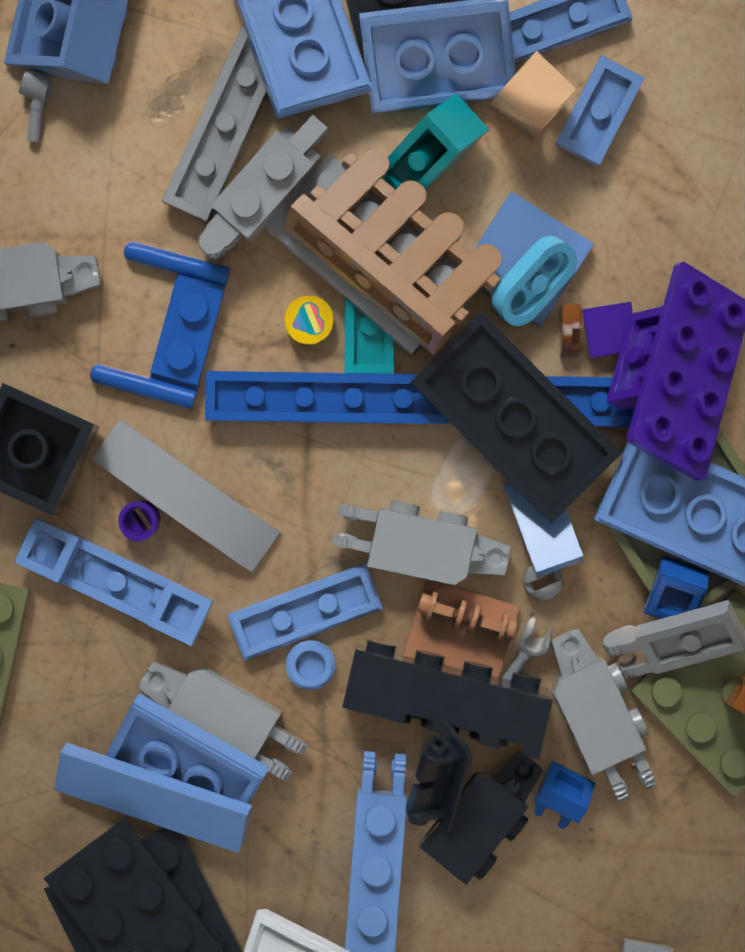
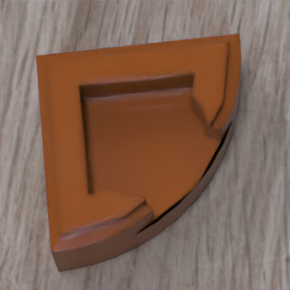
M562 304L559 308L560 357H577L580 354V328H582V307H580V304Z

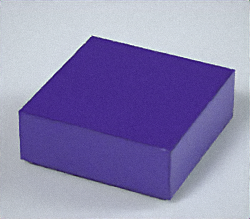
M631 301L582 309L589 359L620 354L630 314L633 313Z

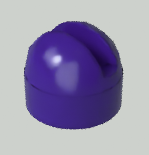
M144 500L127 504L121 510L118 518L121 532L125 537L133 541H143L152 537L158 531L161 521L159 510L152 503ZM138 507L151 525L149 530L135 511Z

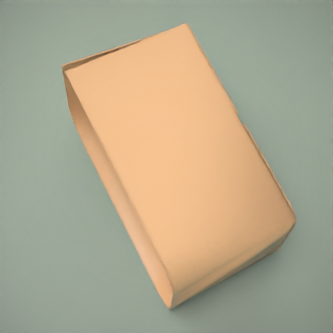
M536 51L490 104L528 136L533 138L575 94L576 89Z

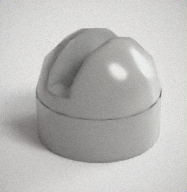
M533 565L529 566L523 576L525 591L530 597L539 601H548L555 598L563 586V577L560 570L551 572L556 578L555 582L534 591L531 582L542 579L548 574L537 577Z

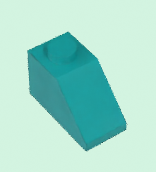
M455 93L426 114L388 156L389 168L383 180L395 190L406 181H415L420 183L427 191L467 154L489 128Z

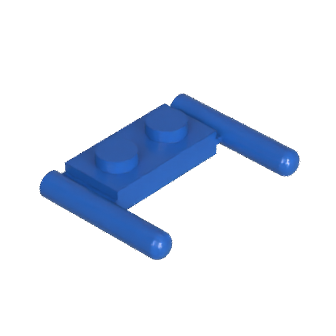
M130 241L124 248V257L127 260L178 274L152 364L150 378L96 364L90 371V379L96 384L193 409L231 268Z

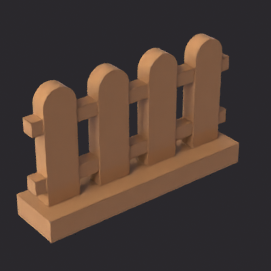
M372 149L364 152L359 158L350 153L341 165L346 171L326 191L317 185L310 192L309 197L303 193L290 206L284 228L429 352L435 355L448 341L455 323L459 326L467 318L469 312L463 307L483 286L492 292L500 282L501 278L495 273L498 271L502 261L501 253L490 244L479 245L471 253L461 246L458 241L464 231V223L458 215L446 212L440 214L432 221L420 210L424 206L427 194L425 188L420 183L406 181L395 190L383 179L389 168V160L383 152ZM372 191L384 202L362 222L351 211ZM410 223L421 234L400 255L388 243ZM447 255L459 266L438 287L425 275Z

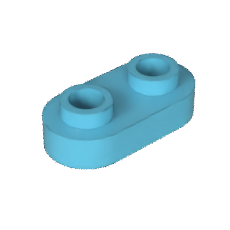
M546 236L535 242L494 289L492 295V308L494 312L513 326H522L532 321L574 274L577 266V254L574 248L556 236Z

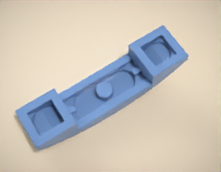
M34 518L14 561L18 565L56 583H61L190 646L194 645L214 602L144 566L38 518Z

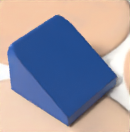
M663 556L643 613L663 619L700 608L708 589V571Z

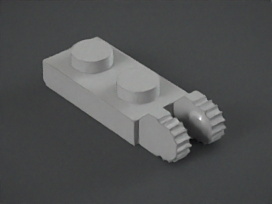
M727 600L641 624L637 627L627 625L621 627V629L616 628V630L607 634L602 641V646L609 656L618 655L620 657L616 660V664L622 676L627 679L628 677H637L651 672L659 674L744 651L745 629L730 601Z

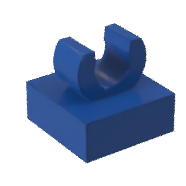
M552 760L543 774L535 798L537 802L535 815L541 817L544 810L549 808L561 814L558 827L566 828L571 820L579 824L588 810L595 782Z

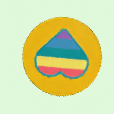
M306 295L291 302L285 312L284 323L288 334L294 341L302 345L311 346L327 339L333 329L334 318L330 306L323 299L317 296Z

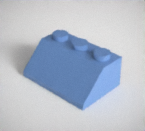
M18 0L4 64L78 82L109 83L111 71L116 62V50L122 24L127 15L128 0Z

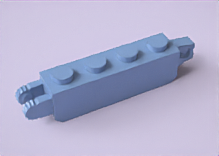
M364 751L361 788H357L345 949L350 952H395L406 818L405 808L407 804V792H404L406 754H395L391 767V776L393 778L392 791L373 789V777L376 775L377 759L375 758V752Z

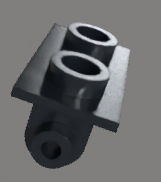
M450 723L444 725L441 737H431L428 742L422 745L421 756L415 775L419 783L413 784L409 801L405 808L408 819L412 824L424 826L428 821L439 820L446 832L452 831L457 809L461 805V795L468 771L472 766L473 757L468 745L460 739Z

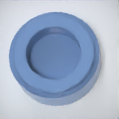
M305 640L296 644L289 652L286 659V671L290 680L298 687L306 690L318 689L326 685L332 678L335 671V658L332 651L324 643L317 640Z

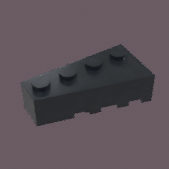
M368 639L366 646L356 644L343 700V708L403 724H410L411 718L421 720V727L441 734L444 725L450 723L458 735L460 729L470 731L469 737L477 740L479 744L500 748V746H508V741L524 745L522 755L535 759L540 758L553 703L548 688L540 686L541 678L520 672H513L511 680L492 676L493 667L472 661H464L463 669L443 665L445 656L424 650H416L414 658L403 656V654L395 653L397 645L376 639Z

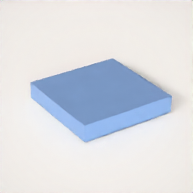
M511 191L476 246L490 244L500 251L502 261L495 274L501 280L531 246L543 237H559L571 245L577 254V266L572 277L541 312L530 321L541 328L594 243ZM484 286L480 289L492 297L494 289L492 292Z

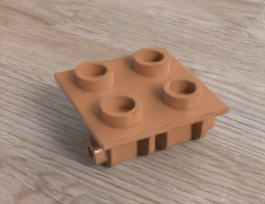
M426 579L403 656L414 658L416 650L429 651L445 656L443 665L463 669L464 661L477 662L493 667L492 676L499 677L510 640L512 641L517 627L516 619L520 606L442 582Z

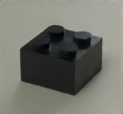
M2 383L0 387V492L52 516H59L100 426Z

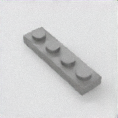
M242 25L162 199L164 204L208 223L213 213L210 205L222 193L267 95V90L244 25Z

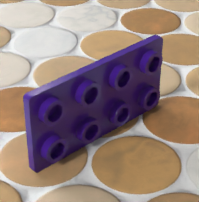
M686 262L674 265L663 306L630 314L606 403L620 411L635 408L627 435L629 444L691 479L699 481L705 480L708 473L745 332V299Z

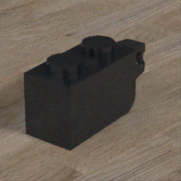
M519 750L493 775L488 771L473 773L464 785L461 805L457 809L452 831L446 832L439 820H436L420 839L419 847L465 885L469 883L473 876L480 881L497 861L498 857L493 854V851L504 838L510 842L513 841L527 824L529 818L524 813L529 807L525 801L543 769L530 757L522 755V752Z

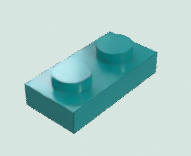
M345 297L344 373L394 374V340Z

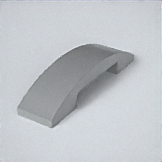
M121 419L92 458L93 461L138 494L251 572H253L280 534V531L226 495Z

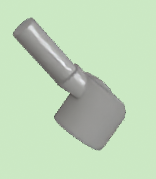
M33 70L25 72L20 84L19 94L33 99L30 106L27 141L39 142L42 111H44V104L51 95L53 84L48 76Z
M536 618L529 619L523 628L520 639L521 648L517 653L518 655L502 678L511 680L512 673L521 672L532 656L544 655L550 646L553 629L550 628L545 637L535 638L531 633L535 627Z

